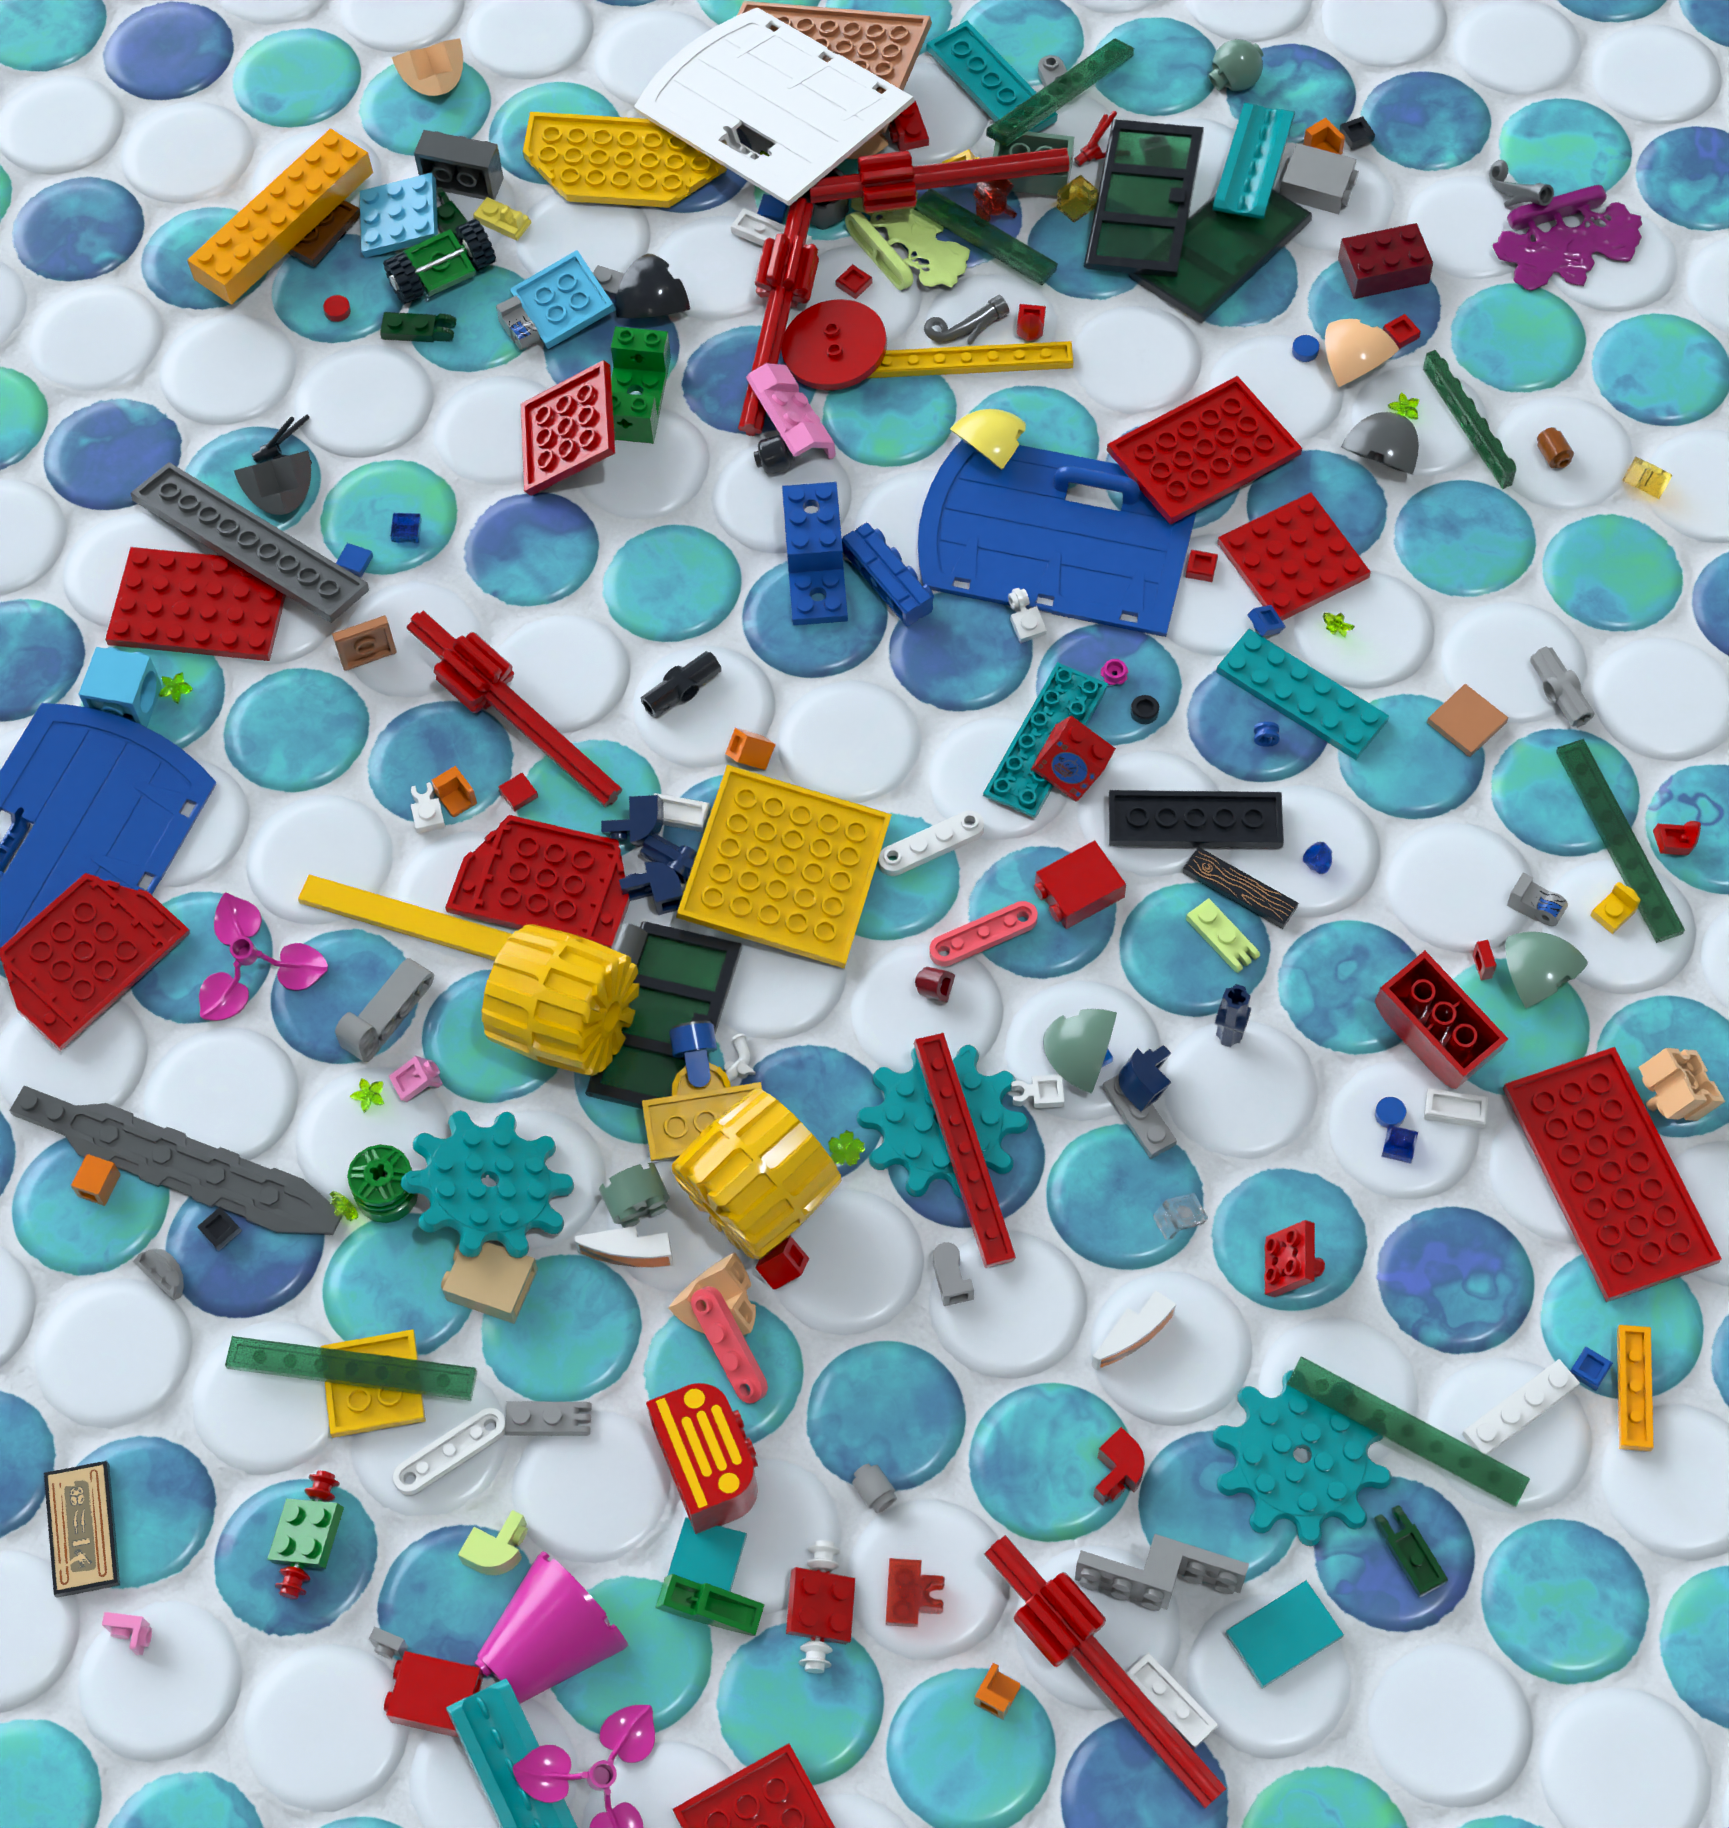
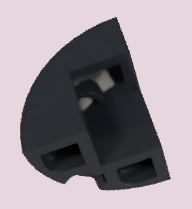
M649 253L643 255L628 268L621 280L616 299V317L646 318L690 310L688 296L682 281L679 278L674 279L668 271L669 264L665 260Z

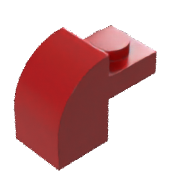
M1120 1427L1099 1447L1097 1458L1111 1470L1095 1487L1094 1498L1102 1505L1109 1499L1112 1502L1118 1499L1126 1489L1124 1484L1131 1491L1135 1492L1143 1476L1145 1465L1143 1451L1136 1440Z

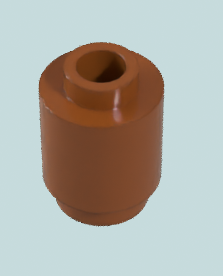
M1550 427L1543 430L1537 436V446L1551 468L1561 469L1571 463L1574 452L1561 431Z

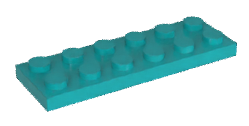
M968 21L959 24L926 43L927 51L1000 128L1039 132L1057 122L1058 114Z
M1250 628L1217 666L1216 672L1355 760L1359 758L1389 719V715L1266 638L1261 637V635Z

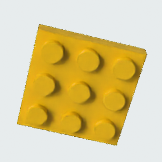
M413 1329L321 1346L329 1427L332 1438L426 1421L416 1337Z

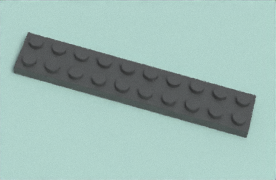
M170 462L131 492L132 500L330 623L335 621L369 591L366 581Z

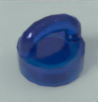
M1316 842L1305 851L1303 862L1311 870H1315L1319 874L1327 873L1332 864V849L1325 842Z

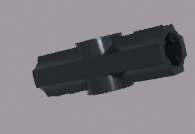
M705 651L684 667L678 665L671 668L665 674L663 682L640 697L641 703L650 716L656 718L679 701L685 703L695 697L701 685L722 671L721 665L711 652Z

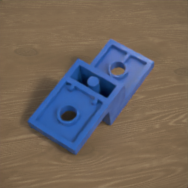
M837 482L782 486L793 626L847 622L848 613ZM808 506H815L819 509L815 513L804 511ZM816 593L826 596L822 601H814L811 597Z

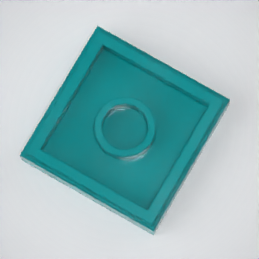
M685 1517L667 1576L675 1574L699 1584L708 1583L731 1592L747 1533L717 1525L695 1534L690 1519Z

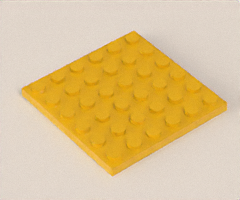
M727 765L676 918L845 969L892 814Z

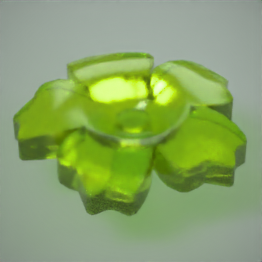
M848 1130L840 1134L839 1139L831 1137V1140L828 1141L829 1150L833 1153L830 1157L836 1164L843 1165L845 1159L849 1166L857 1164V1161L860 1159L859 1153L865 1150L864 1142H861L859 1138L854 1139L853 1132Z
M332 1191L329 1194L332 1197L331 1204L336 1209L334 1211L335 1215L338 1216L342 1213L350 1221L359 1217L356 1208L347 1197L337 1191Z

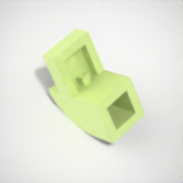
M512 1510L496 1538L473 1527L458 1554L462 1564L485 1575H500L512 1570L522 1559L519 1549L515 1548V1545L519 1546L523 1542L528 1531L524 1516Z

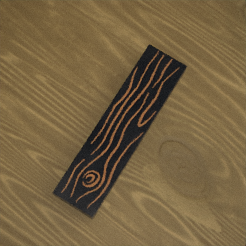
M1200 847L1196 849L1183 868V873L1282 929L1298 908L1299 903Z

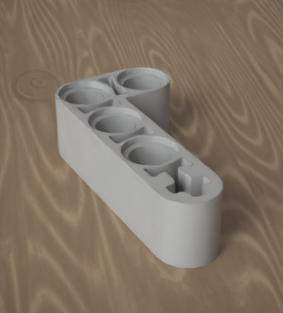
M410 958L404 960L358 1017L348 1012L340 1019L335 1029L340 1047L363 1062L370 1061L428 991L433 983L434 973Z

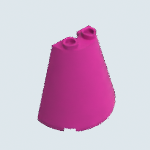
M544 1551L536 1557L479 1651L478 1659L474 1662L486 1677L492 1673L499 1681L506 1678L519 1704L613 1656L628 1646L622 1633L615 1624L610 1625L605 1611L558 1561L554 1558L549 1561L548 1558L550 1556Z

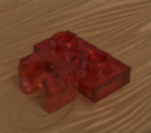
M889 1558L886 1625L918 1627L919 1611L920 1613L929 1614L943 1613V1601L934 1599L929 1594L935 1590H943L945 1578L939 1575L923 1574L921 1577L922 1560Z

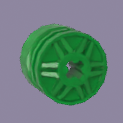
M379 1144L367 1147L359 1152L349 1165L347 1178L355 1202L363 1215L374 1222L389 1223L398 1221L409 1214L417 1202L419 1193H408L401 1186L402 1177L409 1171H412L410 1162L402 1151L393 1146Z

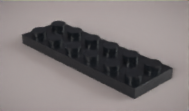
M1109 790V846L1283 848L1282 792Z

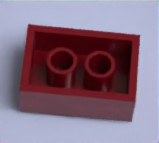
M1417 223L1341 239L1338 260L1354 299L1428 284L1430 282L1433 261Z

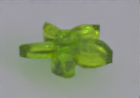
M1401 392L1398 398L1399 402L1388 404L1390 409L1398 411L1397 414L1414 420L1418 419L1416 408L1419 404V399L1411 398L1408 400L1406 395Z
M1327 612L1323 614L1324 622L1327 624L1326 629L1333 635L1338 631L1343 637H1346V630L1350 631L1355 627L1354 625L1344 623L1345 617L1342 613L1336 616Z
M183 672L176 674L173 679L162 676L163 684L166 687L161 689L159 697L172 695L173 701L179 704L181 694H188L193 691V688L184 682Z
M361 1078L359 1082L361 1090L352 1093L349 1097L355 1101H361V1108L365 1113L370 1108L371 1102L375 1105L385 1104L382 1096L379 1094L383 1089L384 1083L383 1081H377L370 1085L367 1080Z

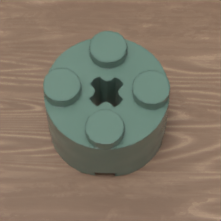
M648 1163L649 1168L643 1169L641 1164L627 1168L610 1177L611 1184L605 1188L604 1184L599 1187L602 1198L615 1224H621L623 1228L632 1227L640 1222V1217L649 1213L652 1217L657 1216L668 1209L666 1203L670 1196L654 1163Z

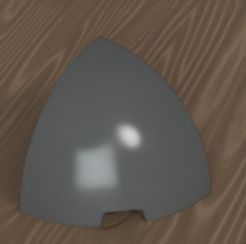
M1380 412L1372 414L1356 424L1345 438L1341 448L1360 457L1380 462L1397 471L1413 475L1418 457L1419 442L1417 431L1408 418L1397 413Z
M307 450L234 470V473L246 496L257 507L271 514L284 515L295 510L305 499L311 481V461Z

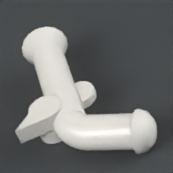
M742 1033L736 1034L732 1039L738 1052V1060L735 1063L728 1061L724 1065V1070L730 1083L737 1076L744 1079L748 1075H756V1072L748 1066L751 1055L746 1042L747 1037Z

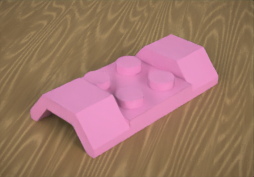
M766 363L746 376L747 381L793 456H799L813 447L823 448L829 459L835 457V444L820 422V418L811 408L807 397L799 392L798 383L786 365Z

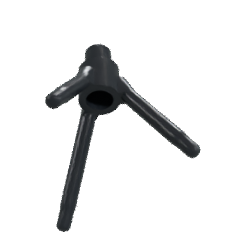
M306 414L291 427L290 425L293 423L294 417H289L267 444L260 446V450L252 453L254 461L259 463L265 459L269 461L288 456L282 455L279 445L310 418L309 415Z

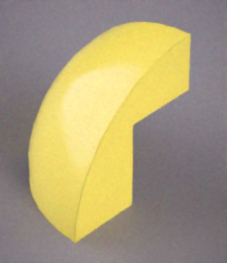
M983 409L962 417L950 430L965 443L974 447L996 467L1003 469L1019 446L1017 439L1025 432L1026 423L1018 416L1004 410Z

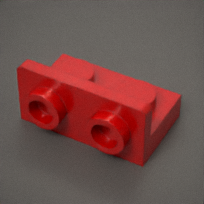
M914 101V103L890 122V137L892 142L897 143L899 152L929 146V137L918 105Z

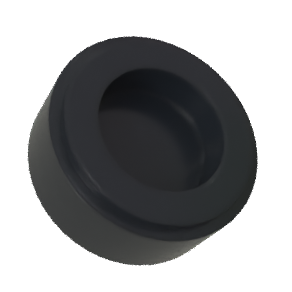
M1141 695L1133 700L1131 716L1136 722L1150 724L1157 719L1159 703L1155 698L1149 695Z

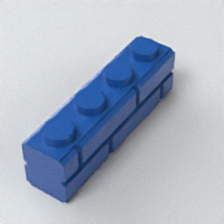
M866 522L856 528L855 531H851L843 536V553L903 624L908 627L918 621L919 618H923L932 612L934 594L928 585H921L915 570L911 566L906 567L902 563L898 550L895 547L890 548L885 543L886 540L883 533L878 528L874 530Z

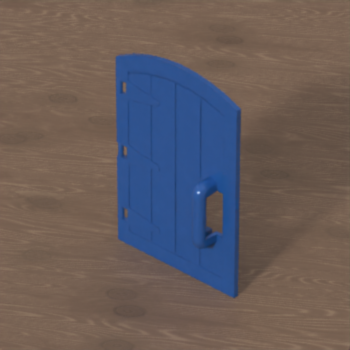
M961 440L939 468L930 485L923 505L918 534V560L922 585H928L933 591L1010 606L1008 594L1012 593V590L1016 588L1020 590L1025 589L1030 602L1029 605L1025 606L1026 609L1037 606L1039 611L1049 612L1053 615L1166 637L1197 511L1170 525L1142 493L1138 483L1129 478L1123 469L1115 463L1019 445L1004 468L1000 469L974 447ZM1070 483L1121 492L1123 493L1121 511L1067 501L1068 487ZM954 582L970 583L969 589L955 587ZM1038 597L1054 600L1053 606L1037 603ZM1122 614L1138 617L1137 623L1121 620Z
M41 703L0 770V812L2 810L11 814L12 822L0 842V948L85 873L98 876L104 881L118 882L121 886L137 891L138 889L144 890V888L139 887V884L144 875L147 874L154 878L147 890L144 891H148L152 895L214 790L216 781L183 749L139 723L93 708L68 704ZM187 802L195 805L189 817L181 814ZM33 824V827L31 828L30 832L28 833L27 837L25 838L24 842L22 843L21 847L19 848L18 852L16 853L15 857L13 858L12 862L10 863L9 867L4 873L5 868L7 867L8 863L10 862L11 858L13 857L14 853L16 852L17 848L19 847L20 843L22 842L23 838L28 832L30 825Z

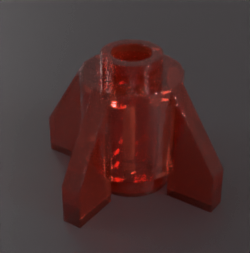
M1009 180L981 182L974 188L973 198L976 201V221L982 228H985L991 220L990 215L997 216L1004 212L1013 218L1016 217L1017 213L1007 204L1006 196L1014 187Z

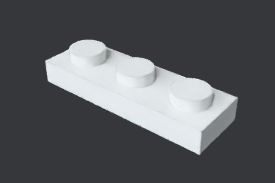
M744 208L731 225L732 234L763 246L767 238L775 240L776 234L784 233L785 225ZM807 235L806 245L812 244V236Z
M1149 1652L1127 1672V1675L1193 1750L1218 1727V1724Z

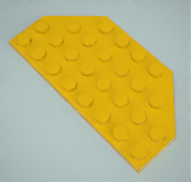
M530 112L523 147L524 159L569 202L670 208L727 171V168L648 119Z

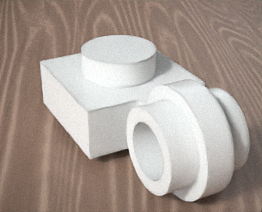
M1013 589L1012 593L1008 594V600L1013 610L1018 609L1019 612L1012 614L1010 620L1019 642L1023 643L1046 635L1047 630L1037 606L1026 610L1025 606L1030 604L1026 590Z

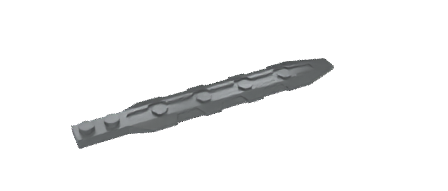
M23 1086L9 1110L15 1117L64 1135L81 1157L85 1158L87 1154L113 1162L117 1168L139 1176L140 1180L158 1187L163 1185L193 1197L194 1201L209 1207L221 1206L224 1210L245 1217L250 1223L276 1233L333 1235L343 1217V1214L300 1177L276 1168L269 1169L241 1158L238 1153L222 1147L217 1149L187 1137L186 1133L170 1127L163 1128L134 1117L133 1113L108 1103L74 1105L30 1087Z

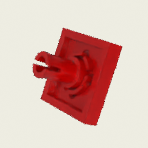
M1303 1220L1266 1236L1265 1295L1277 1297L1315 1281V1277H1320L1323 1274L1325 1262L1322 1258L1315 1257L1314 1222Z

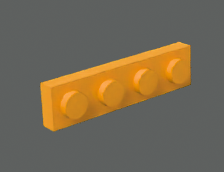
M1619 1325L1617 1328L1619 1449L1652 1451L1654 1444L1651 1327Z

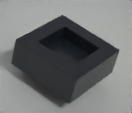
M1363 116L1340 124L1339 131L1345 136V141L1351 149L1374 141L1375 133Z
M221 1206L197 1226L218 1251L242 1231Z

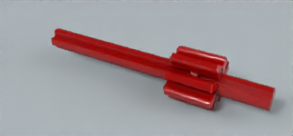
M1067 148L915 167L912 166V156L909 151L860 156L858 158V174L822 178L809 189L810 202L820 203L861 197L863 209L866 213L914 208L917 203V190L1069 172V155Z
M798 198L797 201L790 205L784 233L776 234L775 240L767 238L763 244L754 283L757 287V295L761 298H769L751 372L766 363L778 364L790 308H797L798 302L802 304L808 303L811 297L819 257L817 256L818 249L814 244H805L814 208L812 203H806L805 198ZM748 383L738 429L739 431L746 432L748 436H755L756 433H762L766 410Z
M424 610L420 614L416 612L410 618L411 622L406 626L407 630L442 660L434 667L436 680L471 712L477 713L482 707L486 710L493 706L605 808L609 804L612 805L618 799L617 796L622 792V788L506 685L514 677L512 665L477 633L471 632L466 638L462 635L455 639Z
M1006 1535L997 1540L984 1555L1026 1603L1014 1615L1016 1624L1054 1667L1060 1666L1066 1659L1072 1656L1205 1809L1227 1788L1094 1637V1634L1105 1625L1106 1618L1067 1573L1062 1572L1047 1583Z

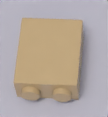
M489 1242L484 1243L482 1251L478 1256L471 1258L464 1256L460 1252L458 1244L453 1256L454 1265L451 1271H446L441 1283L446 1300L515 1324L538 1271L535 1258L527 1255L522 1258L512 1257L508 1254L506 1248Z

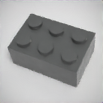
M423 130L414 152L419 176L432 172L436 178V189L441 187L444 192L483 200L486 197L493 200L496 199L504 179L497 144L469 139L463 136L444 134L438 131Z

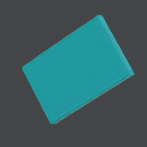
M1307 1580L1226 1630L1225 1633L1262 1689L1344 1636Z

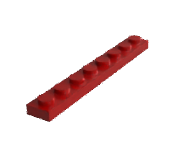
M940 1033L915 1039L913 1044L984 1267L988 1268L1012 1262L1016 1256L945 1035Z

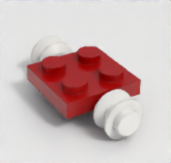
M820 1540L816 1541L815 1545L808 1547V1551L814 1554V1559L807 1561V1565L813 1570L799 1567L791 1570L786 1634L811 1638L809 1642L800 1646V1650L806 1653V1658L799 1661V1664L804 1666L805 1671L809 1673H824L825 1668L831 1667V1663L825 1660V1657L833 1649L824 1641L846 1645L851 1642L856 1578L830 1573L839 1567V1564L833 1561V1556L839 1554L840 1549L834 1547V1543L831 1541Z

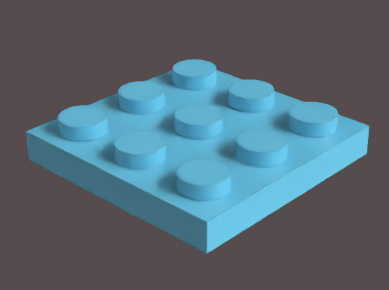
M432 172L360 191L361 252L365 258L411 247L438 235L436 178Z
M578 250L510 289L512 296L517 295L521 301L522 308L535 324L540 339L547 349L616 310L614 304Z

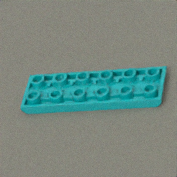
M1244 102L1216 192L1213 210L1260 219L1265 218L1295 111L1269 109Z
M1057 662L987 785L983 796L1012 807L1033 818L1037 817L1054 786L1031 769L1056 724L1069 716H1073L1087 727L1106 692L1108 683Z
M506 1678L446 1707L501 1828H578L565 1799L553 1803L540 1802L529 1796L519 1786L514 1777L513 1766L532 1750L539 1747V1744Z

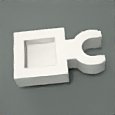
M430 782L426 783L427 792L424 794L417 793L416 786L411 787V793L416 802L411 804L417 834L445 828L439 798L433 799L434 790Z
M1060 1075L1032 1076V1084H1027L1020 1080L1011 1083V1091L1020 1090L1023 1092L1022 1096L1013 1097L1012 1102L1014 1106H1022L1028 1101H1034V1109L1064 1107L1063 1081Z

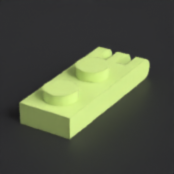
M1209 898L1187 914L1186 920L1236 973L1243 969L1240 962L1244 966L1252 963L1246 952L1254 960L1260 957L1258 949Z

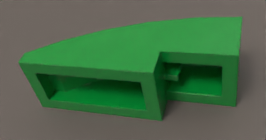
M671 1574L664 1578L656 1609L703 1624L755 1636L765 1604L708 1583L699 1584Z

